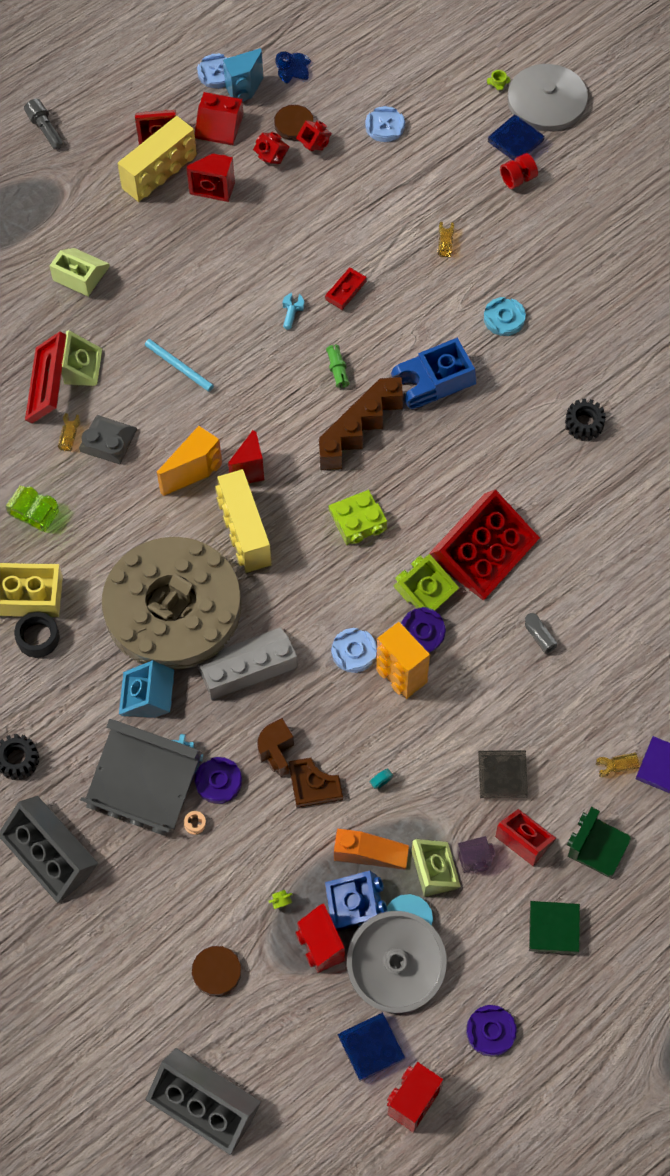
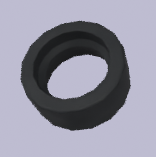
M28 613L21 617L14 629L15 640L19 649L29 657H45L58 646L60 636L57 624L46 613ZM37 624L48 626L51 635L46 642L40 645H29L25 642L24 632L29 627Z

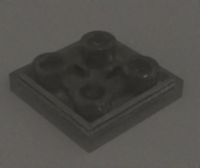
M526 750L478 751L480 798L528 797Z

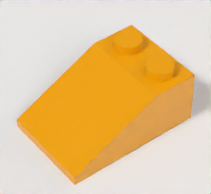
M198 426L157 471L160 493L165 496L207 478L213 471H217L222 465L220 439Z

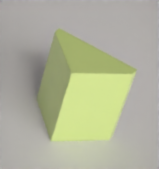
M69 330L66 331L67 336L62 363L64 384L97 385L102 348Z
M420 839L412 841V855L424 897L456 890L461 887L448 842Z

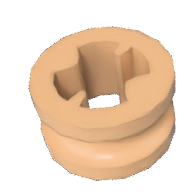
M191 811L185 816L184 826L186 831L193 835L203 832L206 820L201 812ZM192 818H198V822L202 824H198L197 828H193L192 824L188 822H192Z

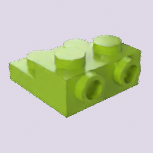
M369 490L328 505V510L346 545L351 543L357 544L363 541L364 538L371 535H380L387 529V520L379 504L375 503Z
M430 554L424 558L421 555L418 556L411 563L413 568L408 572L404 569L395 577L397 582L393 585L407 603L411 602L416 608L425 607L434 611L459 589L457 584Z

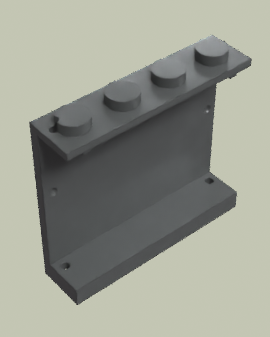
M109 719L106 728L110 729L87 796L81 797L80 801L86 802V807L95 811H99L100 808L108 810L107 815L117 819H121L122 816L130 818L129 823L139 827H143L144 824L152 826V831L164 836L166 832L174 833L202 751Z

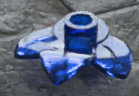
M286 51L279 52L276 55L275 63L278 68V76L282 81L288 84L292 77L308 80L309 72L307 65L311 63L308 56L302 53L290 54Z

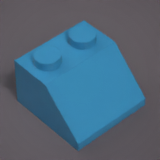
M261 48L223 60L225 87L230 97L242 99L243 102L254 96L264 78Z
M152 660L123 672L119 715L156 718L169 713L172 705L174 669Z

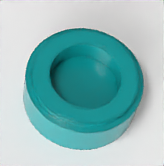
M386 768L375 775L369 783L374 789H379L393 778V774L389 768Z

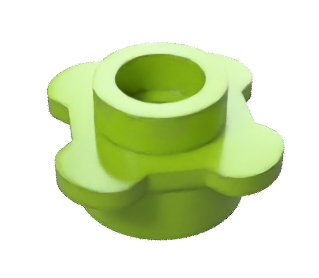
M502 70L493 71L491 77L487 79V84L493 85L499 91L503 90L504 86L510 83V77Z
M282 890L272 894L273 899L268 902L272 903L274 909L291 904L290 896L293 894H287L286 890Z

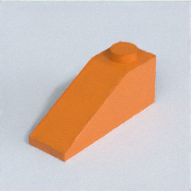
M337 828L334 861L406 870L409 845L361 831Z

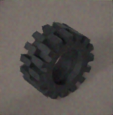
M582 399V403L576 400L575 405L572 403L567 410L565 419L566 430L569 429L568 433L570 435L574 433L575 439H578L580 436L581 441H585V437H588V441L592 440L593 436L596 439L599 433L603 432L606 420L604 408H599L600 403L596 402L594 405V400L592 399L589 402H586V399ZM587 415L593 418L594 422L585 425L580 423L577 417Z
M14 734V738L8 735L6 736V741L1 739L0 773H3L6 778L10 776L11 780H15L16 777L22 780L25 774L27 777L31 776L30 771L35 772V765L39 764V754L33 741L30 738L27 739L23 734L21 737L18 734ZM19 749L25 752L26 755L23 762L16 765L8 762V755L12 751Z

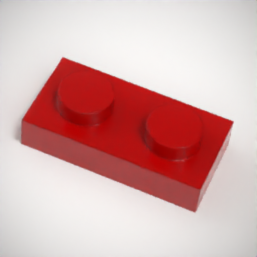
M349 267L327 292L325 300L343 310L367 282V277Z

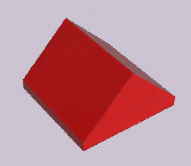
M254 430L251 431L228 462L229 473L243 469L248 484L265 480L263 457L257 432Z
M519 809L498 824L495 835L498 840L532 866L538 862L556 840V837Z

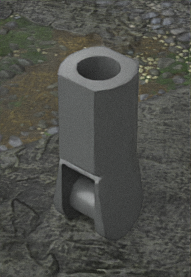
M527 614L525 617L526 629L545 654L553 651L557 647L555 639L536 614Z

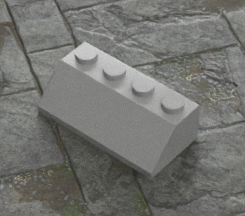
M281 627L224 648L209 660L197 665L211 700L298 668L296 653L288 636Z

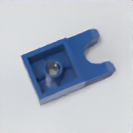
M458 337L418 353L417 357L396 365L391 372L392 378H402V384L409 382L417 384L408 390L405 396V402L411 409L421 407L476 384L475 368Z

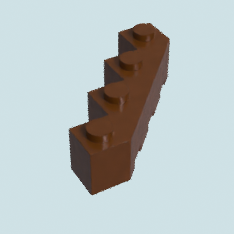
M401 377L380 378L319 437L320 470L342 469V450L362 449V430L383 429V410L403 409Z

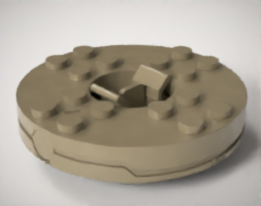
M164 537L145 542L133 548L115 564L103 588L102 611L112 640L125 655H129V658H133L134 661L137 660L139 664H145L153 660L166 667L178 670L203 663L225 647L224 644H227V640L230 641L229 637L234 635L240 620L241 596L238 580L233 568L217 550L203 542L190 538Z

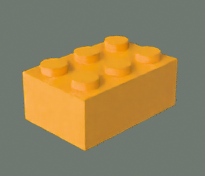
M397 622L377 638L376 670L382 678H387L392 683L391 686L398 695L402 694L408 699L428 683L430 654L400 622Z

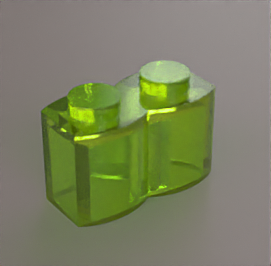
M19 485L6 504V510L9 515L43 532H46L59 512L57 501L48 495H38V492L30 486L24 487Z

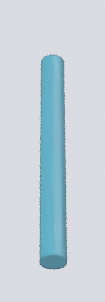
M148 339L145 342L147 348L208 392L213 389L214 385L154 341Z

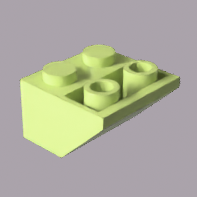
M76 248L60 250L50 264V271L53 281L89 297L110 267V264Z

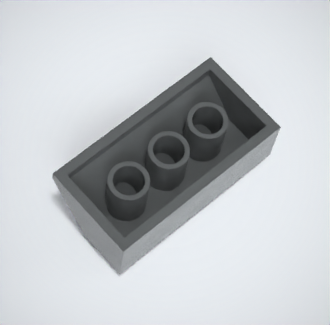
M39 796L19 801L0 830V839L57 903L63 901L82 885L98 865V862Z
M177 1048L161 1062L145 1099L229 1155L233 1153L250 1126L261 1103L260 1100Z

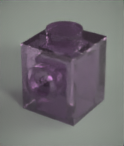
M486 836L460 842L457 845V853L463 873L475 871V873L483 872L492 865L495 850L492 843L488 844Z

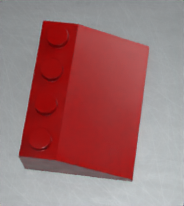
M495 489L484 493L429 554L446 573L479 598L485 600L540 537Z

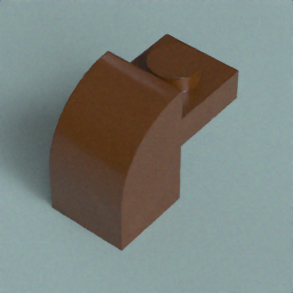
M280 718L267 725L261 731L257 746L261 763L267 760L273 772L277 771L280 777L289 774V767L281 752L294 746V736L283 718Z

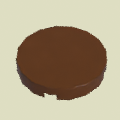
M300 105L285 106L274 117L275 130L284 139L293 138V140H297L296 137L305 121L314 122L313 115L310 110Z
M211 946L202 950L196 956L192 964V977L195 985L202 993L209 996L225 995L237 987L241 978V965L238 957L232 950L223 946Z

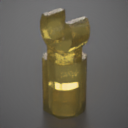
M443 222L439 223L438 255L440 257H450L452 255L454 223L452 222L449 229L443 228Z
M65 413L63 416L64 426H62L58 448L61 451L71 452L77 432L76 428L80 425V417L76 414L75 420L69 421L68 413Z
M636 752L613 756L612 759L599 757L595 762L596 765L603 764L606 766L605 770L599 771V777H606L612 771L618 773L639 768Z

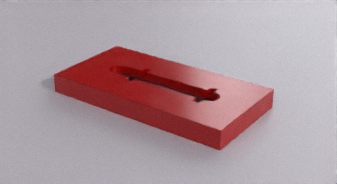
M60 331L35 349L25 421L29 423L36 422L57 408L67 336Z

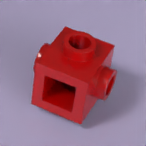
M305 121L296 139L303 143V146L310 151H323L328 145L332 133L326 129L327 125L321 121Z
M262 132L256 139L253 151L259 154L258 158L266 163L281 164L290 146L281 140L282 137L275 132Z

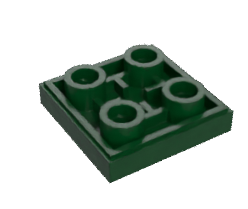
M530 901L529 951L579 954L580 904Z

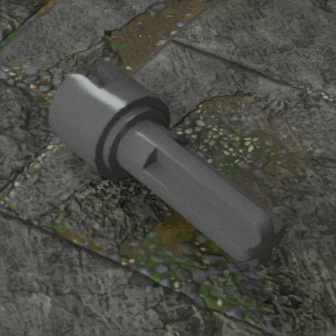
M40 99L30 100L24 106V111L33 124H38L53 149H60L63 141L48 119L49 112Z

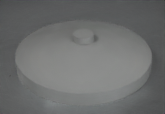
M538 64L522 70L513 78L508 90V106L514 117L525 126L540 131H558L570 127L582 117L587 105V89L581 78L573 71L555 64Z
M387 911L365 921L354 933L349 943L346 957L347 973L358 995L369 1005L392 1013L412 1011L426 1004L439 990L445 977L447 965L444 944L434 927L423 918L405 911Z

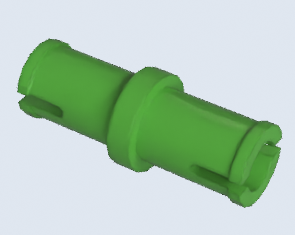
M333 345L326 348L330 361L329 369L333 372L336 387L341 388L340 384H342V388H345L350 384L345 370L346 362L342 360L339 345H335V350Z

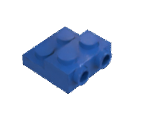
M372 871L325 882L329 913L337 931L361 926L369 918L379 913L387 912L386 903L380 897V892L384 889L382 879L377 877Z

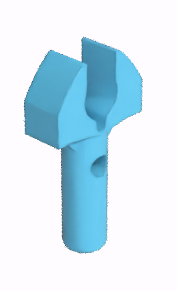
M292 293L283 299V308L288 310L283 325L286 330L291 329L295 313L304 310V299L300 294L298 301L294 305L291 302Z

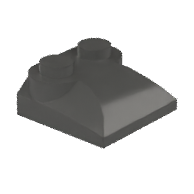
M96 415L89 429L82 434V443L79 447L80 452L120 465L137 431V427Z

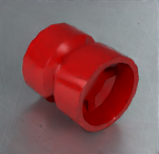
M524 153L516 157L515 161L510 160L500 166V174L506 186L514 189L522 185L523 182L536 178L538 176V168L532 156Z

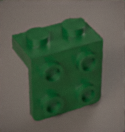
M591 806L588 814L583 812L577 824L581 827L578 833L573 832L567 843V846L570 847L567 857L606 877H612L630 843L631 837L599 820L600 811Z

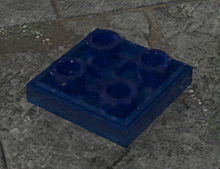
M514 114L488 136L487 142L515 161L516 157L532 152L544 141L545 136Z
M383 1012L337 1034L359 1082L405 1060V1056Z

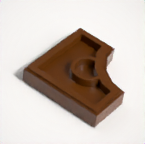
M312 757L288 761L296 808L343 800L339 775H329L321 772L315 766Z

